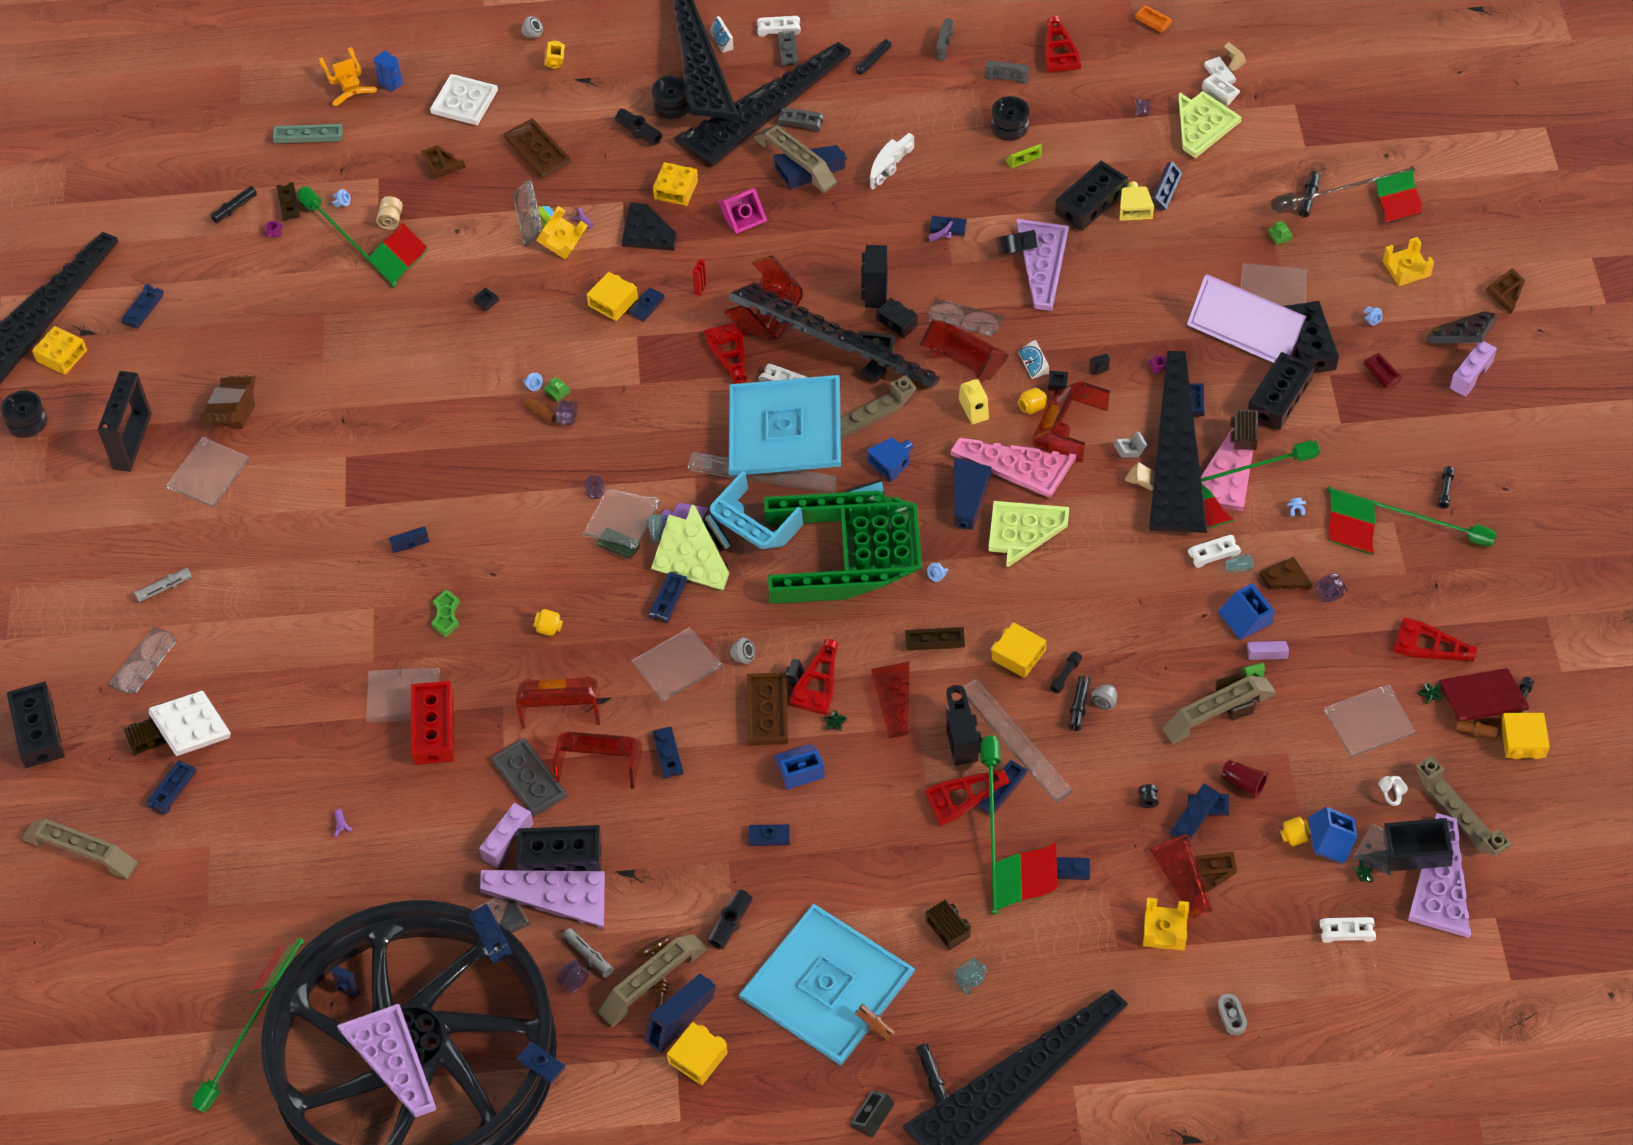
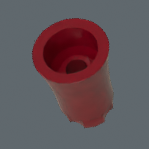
M1228 760L1222 769L1221 777L1257 798L1264 789L1268 772Z

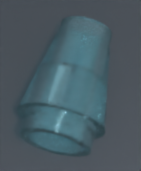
M649 515L647 523L651 542H660L666 522L664 515Z
M1245 553L1225 561L1227 572H1250V570L1254 569L1252 554L1247 555Z

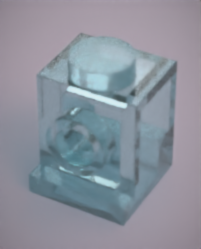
M974 957L955 970L954 980L968 995L971 993V987H977L984 981L988 969L983 962H979Z

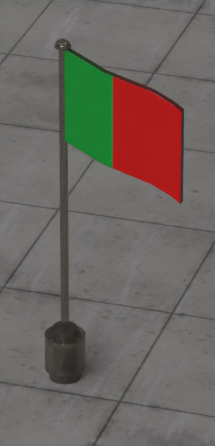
M1410 166L1409 169L1299 198L1291 192L1276 196L1271 201V206L1275 213H1284L1297 209L1299 201L1376 181L1377 196L1384 212V224L1422 213V203L1414 181V166Z

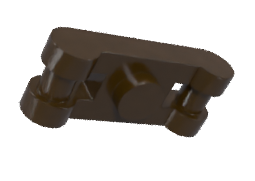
M290 182L284 186L281 184L276 185L283 221L289 220L288 218L301 217L294 183Z

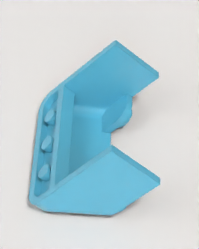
M742 471L711 504L710 511L712 517L761 549L783 547L804 525L801 508L797 507L777 530L770 531L744 514V507L738 501L748 490L746 473Z

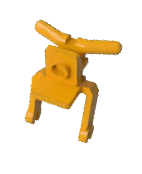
M352 47L347 48L350 59L332 65L334 77L331 76L323 57L318 58L319 64L323 68L330 84H341L344 92L333 100L332 105L335 107L353 95L376 93L377 88L374 86L358 87L360 81L357 76L361 75V67Z

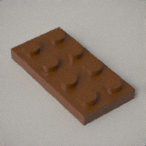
M533 118L504 133L505 139L541 178L571 163L570 157Z
M786 672L747 674L748 745L788 744Z

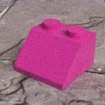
M755 188L746 189L718 201L725 220L735 234L767 221Z

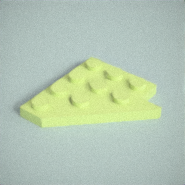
M1203 91L1192 100L1179 93L1182 150L1194 158H1197L1241 122V116Z
M994 501L989 552L1007 553L1006 566H1011L1068 527L1069 507Z
M691 505L687 520L669 515L651 569L665 574L673 572L687 577L688 581L724 591L729 571L696 506Z

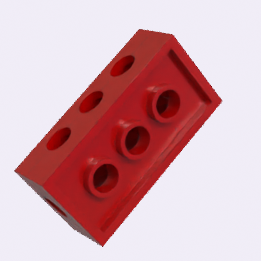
M451 681L411 684V755L415 765L455 761L454 691Z

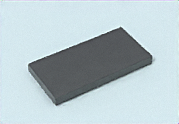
M525 738L491 757L492 763L526 808L531 811L533 817L568 797L567 792Z

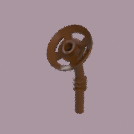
M672 934L650 943L637 951L635 956L652 955L653 957L670 942L673 937ZM666 976L655 985V993L657 994L655 1010L664 1004L668 989Z

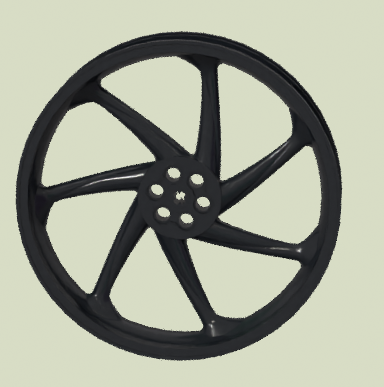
M431 900L391 902L357 912L335 923L309 942L289 964L275 986L267 1006L261 1037L263 1067L269 1088L288 1130L299 1145H341L319 1132L305 1117V1112L387 1086L373 1069L335 1087L310 1095L299 1092L288 1082L285 1066V1046L295 1016H300L341 1044L357 1052L338 1030L337 1025L342 1023L329 1018L311 1007L309 1004V994L332 971L334 966H339L351 957L372 948L373 1013L394 1005L387 969V945L391 941L399 939L439 937L466 942L474 946L430 980L404 1005H400L405 1022H410L407 1027L420 1059L419 1061L428 1086L430 1087L435 1071L443 1066L461 1086L481 1116L480 1126L475 1132L449 1145H514L538 1115L547 1098L551 1084L532 1070H529L523 1084L514 1097L497 1114L469 1064L449 1035L451 1033L468 1031L523 1033L530 1042H533L554 1058L557 1057L556 1028L546 985L538 966L524 945L510 931L499 924L513 951V954L505 955L500 960L512 968L526 989L534 1012V1017L530 1020L477 1013L434 1011L431 1009L437 999L469 966L480 958H490L468 915L474 910L464 906ZM501 944L494 948L495 951L502 948ZM424 1026H430L428 1029H422ZM430 1044H436L432 1048H427ZM403 1103L386 1145H402L415 1119V1116Z

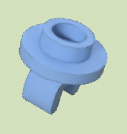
M341 189L333 195L336 200L332 204L335 207H340L341 205L346 207L350 204V195L345 190Z
M1368 306L1363 310L1364 313L1368 314L1365 320L1369 324L1374 326L1382 320L1383 315L1380 308L1376 307L1373 309Z
M531 373L526 379H523V382L529 390L537 391L541 388L543 379L540 374Z
M1302 498L1290 499V503H1287V507H1292L1290 509V516H1295V509L1300 510L1301 516L1305 515V508L1302 505H1306V501H1302Z
M932 563L927 568V574L934 582L941 581L948 572V569H943L940 563Z

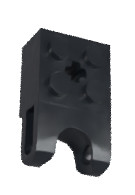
M960 685L950 686L946 690V734L954 764L956 766L978 762L982 737L980 731H976V715H972L964 687ZM959 693L961 695L960 700L954 701L952 694Z

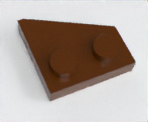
M438 145L421 151L434 178L466 168L463 160L458 161L454 158L453 154L444 151Z
M1512 268L1490 284L1486 291L1511 314L1515 309L1525 280Z
M1294 557L1260 571V576L1269 589H1294V587H1306V590L1312 589V582Z
M1234 852L1192 857L1198 896L1204 895L1237 873Z

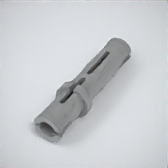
M186 567L172 575L170 573L167 575L168 577L135 591L134 593L139 603L167 589L176 588L178 584L192 579L188 568Z
M572 928L564 932L562 938L586 959L590 967H594L604 978L613 972L614 968L602 958V954L593 950Z

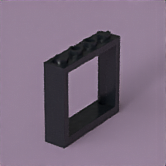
M119 371L98 427V432L113 470L131 472L152 415L139 375L135 372ZM130 404L132 411L121 438L119 428L127 406Z

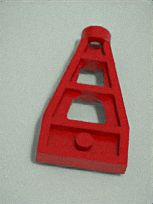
M1058 16L1049 17L1047 19L1048 35L1045 53L1047 72L1081 69L1079 52L1060 22V18ZM1062 35L1063 40L1053 41L1052 36ZM1066 47L1069 53L1054 55L1053 51L1054 48Z
M739 322L704 330V336L709 349L731 376L734 383H745L748 377L744 365L743 333ZM735 342L736 348L734 350L723 352L719 347L722 344ZM738 356L739 363L729 365L727 359Z
M1403 617L1393 652L1416 658L1469 660L1474 662L1478 647L1466 644L1424 622ZM1425 634L1435 640L1434 647H1418L1419 635ZM1443 641L1453 645L1454 651H1440L1438 649L1440 642Z
M833 639L824 640L821 650L801 676L798 683H796L789 700V706L827 716L833 700L835 659L839 647L838 642ZM819 663L829 665L827 674L815 671ZM812 679L825 682L823 692L807 689V685Z
M1003 768L993 771L994 792L998 788L1010 783ZM989 772L941 782L924 790L940 826L959 819L989 796ZM984 781L987 785L986 789L974 795L970 785ZM957 789H965L968 793V798L960 805H954L949 797L950 792Z

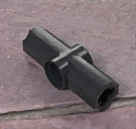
M622 108L617 112L615 121L630 130L633 137L642 138L655 146L660 143L662 133L647 124L643 116H635Z
M742 889L736 890L728 906L721 911V917L708 938V943L712 947L724 950L733 933L739 929L740 921L753 900V897L747 891ZM734 918L732 921H727L726 919Z

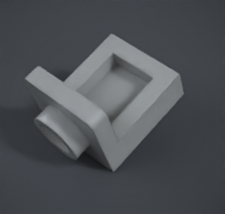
M1135 432L1131 439H1116L1113 445L1121 458H1136L1141 455L1147 443L1140 432Z

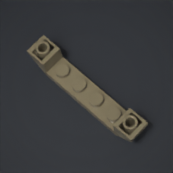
M778 125L766 128L754 136V140L764 148L773 144L811 173L812 184L823 193L837 184L825 161Z
M907 375L891 383L890 393L842 417L841 439L900 410L916 390V386Z
M1248 676L1180 709L1163 727V731L1172 745L1190 737V728L1254 697L1260 703L1275 696L1277 692L1267 678Z
M1432 755L1416 765V770L1425 792L1447 816L1457 819L1458 829L1478 851L1497 856L1512 846V843L1499 829L1492 833L1443 779L1445 769Z
M45 818L33 821L22 837V840L39 847L43 842L104 864L107 866L110 874L126 880L129 879L138 864L135 859L114 844Z
M694 934L675 938L612 989L598 1014L613 1028L628 1015L627 1007L684 960L688 958L693 962L705 953L708 948Z

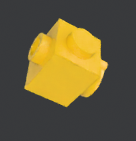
M559 41L548 42L545 50L544 66L552 69L561 68L565 44Z

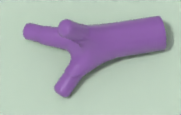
M577 208L579 216L571 217V220L582 221L588 225V229L592 228L593 223L585 216L583 209Z
M950 221L941 231L928 235L930 241L932 242L940 238L951 239L952 233L947 231L953 222Z
M336 810L334 813L337 826L334 837H338L340 831H343L344 828L350 832L352 831V828L344 820L342 810Z

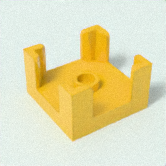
M558 206L536 241L566 260L588 225L580 221L577 227L562 218L565 210Z
M1418 237L1409 240L1407 249L1393 253V245L1385 247L1383 263L1398 286L1431 276L1434 261L1431 257H1428L1427 262L1420 254L1421 241Z
M1147 898L1143 946L1185 951L1189 902L1179 901L1178 907L1175 909L1157 907L1156 898Z

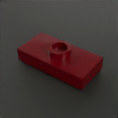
M1380 353L1364 360V365L1386 388L1401 381L1402 376Z

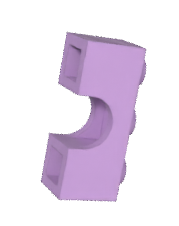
M1484 341L1478 343L1453 374L1450 389L1466 397L1475 386L1481 372L1485 373L1494 362L1497 348Z
M516 803L511 806L480 846L479 851L482 861L496 869L502 866L510 855V845L514 838L518 836V828H531L534 824L531 811Z

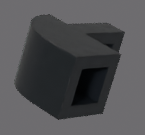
M1035 230L996 237L999 254L1038 247Z

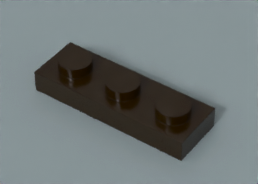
M964 627L905 630L906 651L965 648Z

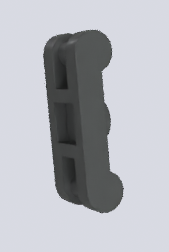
M950 18L944 19L939 34L936 56L939 61L946 60L945 51L953 35V20Z
M790 31V33L778 32L781 65H798L795 31Z
M987 61L985 63V78L987 80L996 78L1018 81L1020 84L1028 82L1027 74L1029 73V67L1027 65Z
M782 108L777 124L781 127L788 125L819 132L824 116L816 112Z

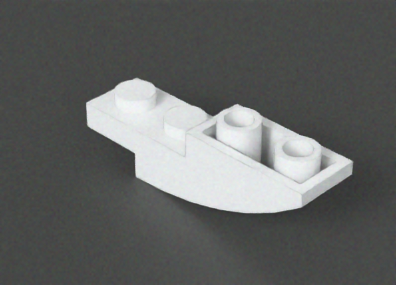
M908 133L898 142L893 139L890 140L880 151L871 169L870 188L872 190L881 185L889 176H892L896 171V163L914 149V136Z

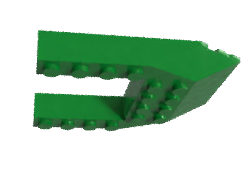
M880 491L764 497L766 526L782 525L797 507L801 508L803 523L841 521L845 570L768 575L770 604L847 600L885 587L922 569L916 503L903 501L895 496L891 498L885 496Z

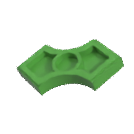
M447 589L433 600V605L437 608V616L431 623L432 627L445 638L459 627V622L454 617V613L460 604V600Z

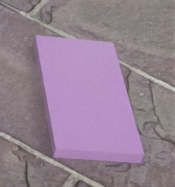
M1206 274L1187 325L1274 363L1281 352L1292 355L1306 316Z

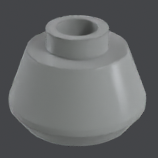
M528 16L521 26L522 33L527 38H537L542 35L543 26L536 17Z
M747 638L739 639L730 649L731 657L739 663H751L755 657L754 644Z
M1101 685L1091 693L1092 700L1098 707L1105 710L1115 708L1117 692L1112 685Z

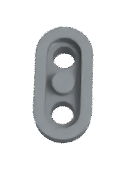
M1233 994L1222 995L1218 1001V1010L1225 1029L1232 1035L1243 1034L1246 1030L1247 1020L1239 999ZM1226 1005H1229V1006H1231L1232 1008H1231V1009H1227V1008H1225V1006H1226ZM1232 1024H1237L1239 1027L1235 1028Z

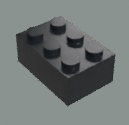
M866 245L865 252H862V263L865 264L861 266V300H865V308H879L887 301V245Z
M1447 818L1384 823L1383 837L1389 871L1452 866L1453 850Z

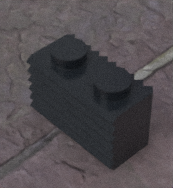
M889 298L876 310V320L903 338L918 325V316L915 311L909 310L900 301H895L892 298Z

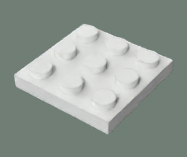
M451 74L430 108L431 114L478 125L496 95L498 87L497 85Z
M203 691L149 708V715L176 756L230 738V731Z

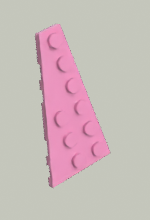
M1234 428L1230 430L1201 478L1251 464L1253 450L1234 449V443H1230L1231 431H1234ZM1250 469L1201 483L1213 493L1222 508L1243 511Z
M959 438L951 450V456L991 466V473L1048 498L1052 497L1076 460V454H1069V456L1061 455L1056 451L1047 453L1041 452L1040 449L1014 445L1005 447L1001 446L1000 443L991 445L979 440Z

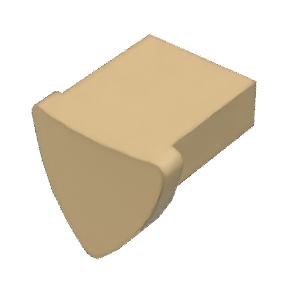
M1230 42L1224 46L1226 55L1232 59L1228 67L1231 71L1239 69L1246 63L1244 54Z
M1138 462L1129 471L1125 481L1131 484H1139L1152 491L1155 471Z

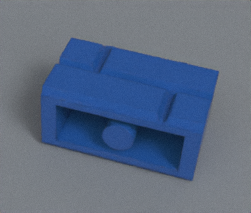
M386 50L382 51L374 58L378 84L392 92L403 83L398 58Z

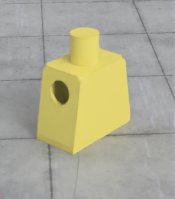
M1130 182L1127 187L1122 188L1119 220L1153 219L1154 204L1147 187H1138L1137 182Z
M971 380L961 384L958 399L971 424L988 420V398L979 380Z

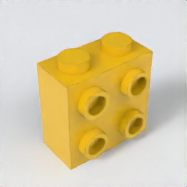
M664 162L653 186L654 199L687 206L698 182L697 169Z
M610 272L587 293L588 306L615 321L638 299L637 287L633 283H628L621 279L620 276Z
M54 326L34 347L32 352L36 362L66 375L85 354L87 348L82 338Z
M1013 622L1009 628L1006 627L1004 629L1001 639L995 641L992 645V661L1025 678L1045 653L1047 640Z
M1504 713L1500 725L1505 758H1546L1550 746L1544 713Z
M692 1022L668 1051L667 1060L670 1065L700 1085H703L728 1054L727 1044L720 1036L715 1037L710 1034L705 1026L701 1024L698 1026Z

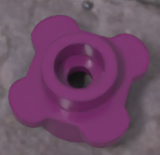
M277 221L266 223L265 237L281 236L282 224Z
M1157 355L1148 361V365L1152 367L1153 373L1158 374L1163 370L1165 371V357Z

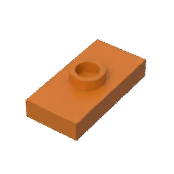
M1146 5L1135 14V19L1161 33L1172 24L1171 18Z

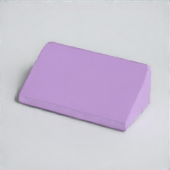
M1286 641L1247 642L1249 660L1288 659L1289 648Z

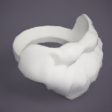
M1385 776L1378 782V787H1381L1386 801L1391 806L1399 805L1402 800V794L1408 790L1401 777ZM1392 786L1396 795L1394 802L1389 799L1387 794Z

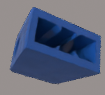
M889 438L867 450V462L892 482L909 465V451L913 449V445L907 439L900 444L894 438Z

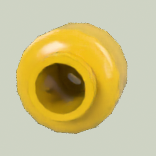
M1032 388L1020 395L1019 407L1027 414H1034L1045 408L1047 396L1040 389Z
M542 609L541 612H537L533 627H536L537 633L554 636L556 631L560 632L563 621L559 620V613Z
M1295 817L1283 822V830L1280 831L1283 841H1288L1291 846L1308 842L1310 839L1309 835H1311L1307 820H1303L1301 817Z

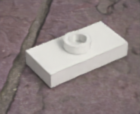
M1220 57L1204 62V67L1210 75L1216 73L1228 83H1236L1235 76Z

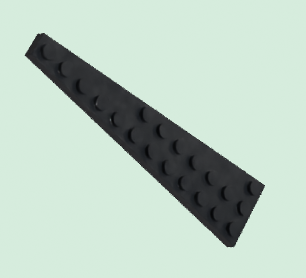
M672 0L689 114L737 119V109L694 0Z
M839 42L835 43L818 55L810 58L809 62L804 65L796 66V69L792 72L782 74V78L770 81L734 103L738 112L737 119L713 117L708 121L704 120L700 122V126L694 129L690 128L676 136L675 143L709 166H715L780 113L782 108L790 105L850 56L851 50Z
M105 232L100 233L85 249L76 255L75 260L64 265L63 270L58 275L54 274L48 284L38 288L11 312L7 318L0 322V384L118 243L117 237Z
M757 283L748 284L730 293L728 299L747 308H750V306L760 309L759 313L763 315H774L777 321L782 323L790 322L793 328L846 351L860 352L862 358L876 359L878 365L883 367L892 366L895 372L907 375L908 378L931 388L937 385L940 377L934 371L925 370L918 363L909 362L903 356L896 353L893 354L883 346H876L872 344L871 340L856 336L855 332L840 328L839 324L824 320L823 316L819 314L814 315L803 306L798 307L793 304V301L786 298L782 299L778 297L777 293L762 289V286Z
M1167 351L1149 524L1150 531L1207 533L1186 351Z
M1112 989L1090 1003L1088 1007L1078 1011L1068 1020H1064L1051 1031H1047L1034 1042H1030L987 1070L983 1075L973 1079L968 1085L956 1090L948 1098L941 1100L931 1109L916 1116L904 1124L902 1129L918 1145L982 1144L1127 1007L1128 1003Z

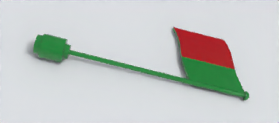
M303 186L297 192L298 200L309 211L318 209L391 283V287L397 286L398 279L427 250V246L402 222L399 228L382 242L369 257L320 208L322 199L310 187Z
M1316 440L1297 443L1293 445L1290 454L1201 478V482L1292 457L1293 460L1297 459L1298 463L1314 459L1317 455H1320L1319 445ZM1202 484L1207 529L1235 521L1223 510L1213 493Z
M1332 486L1327 488L1331 498V513L1328 527L1330 542L1372 555L1375 554L1373 550L1374 505L1468 533L1469 542L1485 547H1493L1497 532L1493 531L1492 528L1479 524L1465 529L1336 490Z
M985 736L980 743V762L989 767L993 908L991 913L996 915L1000 909L1017 902L1044 897L1058 890L1057 853L1055 842L1042 849L1015 854L995 863L993 767L1001 762V753L998 738L995 736Z
M302 938L296 939L298 942L291 945H283L277 948L250 993L268 991L213 1081L210 1079L207 1082L202 1081L191 1098L193 1101L190 1105L197 1110L206 1113L207 1109H211L221 1092L218 1089L220 1085L216 1082L301 944H304Z

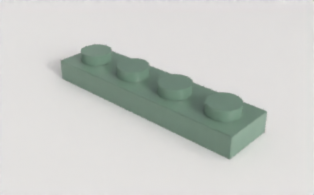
M343 125L274 126L273 142L342 141Z

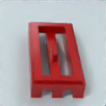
M703 259L697 261L692 271L694 293L697 296L702 295V291L705 289L704 286L707 285L706 264Z

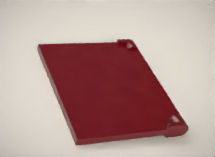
M1508 668L1439 680L1458 722L1529 710L1528 702L1523 697Z

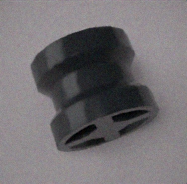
M1145 784L1138 788L1140 796L1139 805L1141 807L1154 808L1159 805L1157 786Z

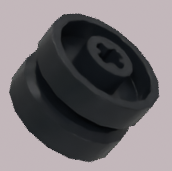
M672 75L664 76L653 84V108L658 116L665 119H677L689 111L684 79Z
M1013 96L1002 97L997 100L992 106L991 129L993 133L1003 140L1011 141L1025 136L1029 127L1030 109L1028 104L1023 99Z
M28 390L14 392L6 397L1 405L3 418L9 431L14 436L26 438L37 435L47 424L48 418L40 397L34 392Z

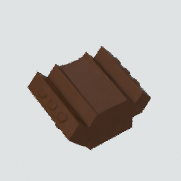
M238 375L235 377H222L220 386L215 388L207 402L205 413L201 414L200 424H223L230 426L232 429H243L255 407L253 391L256 376Z

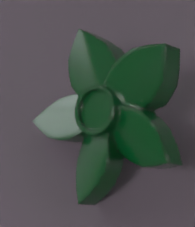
M1425 682V689L1418 692L1419 695L1426 696L1425 701L1427 704L1432 699L1436 701L1441 700V696L1438 693L1440 685L1431 687L1428 682Z
M836 710L832 713V717H823L826 722H829L826 726L827 730L835 726L837 730L841 731L842 724L847 720V717L839 715Z
M1359 860V866L1354 869L1358 872L1356 875L1360 882H1373V877L1370 873L1372 867H1365L1363 860Z

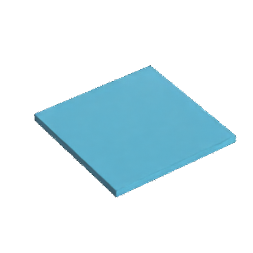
M839 375L730 384L729 476L739 475L742 471L748 475L841 467Z
M813 903L741 991L739 999L831 1060L842 1065L870 1030L868 1024L854 1014L856 1010H859L858 1007L863 1003L875 1015L879 1014L881 1016L914 974L915 968Z

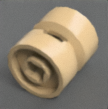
M392 196L381 199L376 222L381 228L393 230L398 227L399 216L403 207L402 202Z

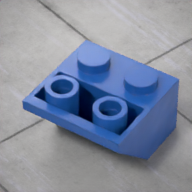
M1252 583L1236 591L1218 610V613L1239 640H1242L1271 625L1275 610Z
M812 744L774 755L787 790L825 778L824 764L818 749Z
M1325 807L1309 816L1312 847L1314 853L1343 864L1346 862L1357 838L1355 818Z

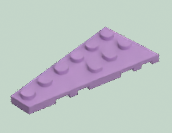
M1017 219L1018 233L1035 230L1038 247L1022 250L1034 308L1052 311L1069 226Z
M1436 813L1435 819L1447 818L1453 850L1452 866L1421 869L1408 921L1470 938L1471 929L1469 928L1468 921L1469 913L1466 904L1467 897L1461 864L1462 857L1459 848L1457 819Z
M481 870V893L501 899L517 901V904H527L535 907L537 910L563 918L569 917L579 920V923L585 925L586 923L597 926L598 929L604 930L605 871Z
M399 1004L337 1025L340 1033L415 1118L436 1110Z

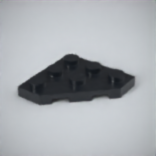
M630 203L622 237V247L674 251L677 239L676 232L648 204Z
M1483 311L1432 328L1427 336L1428 343H1482L1496 321V313Z

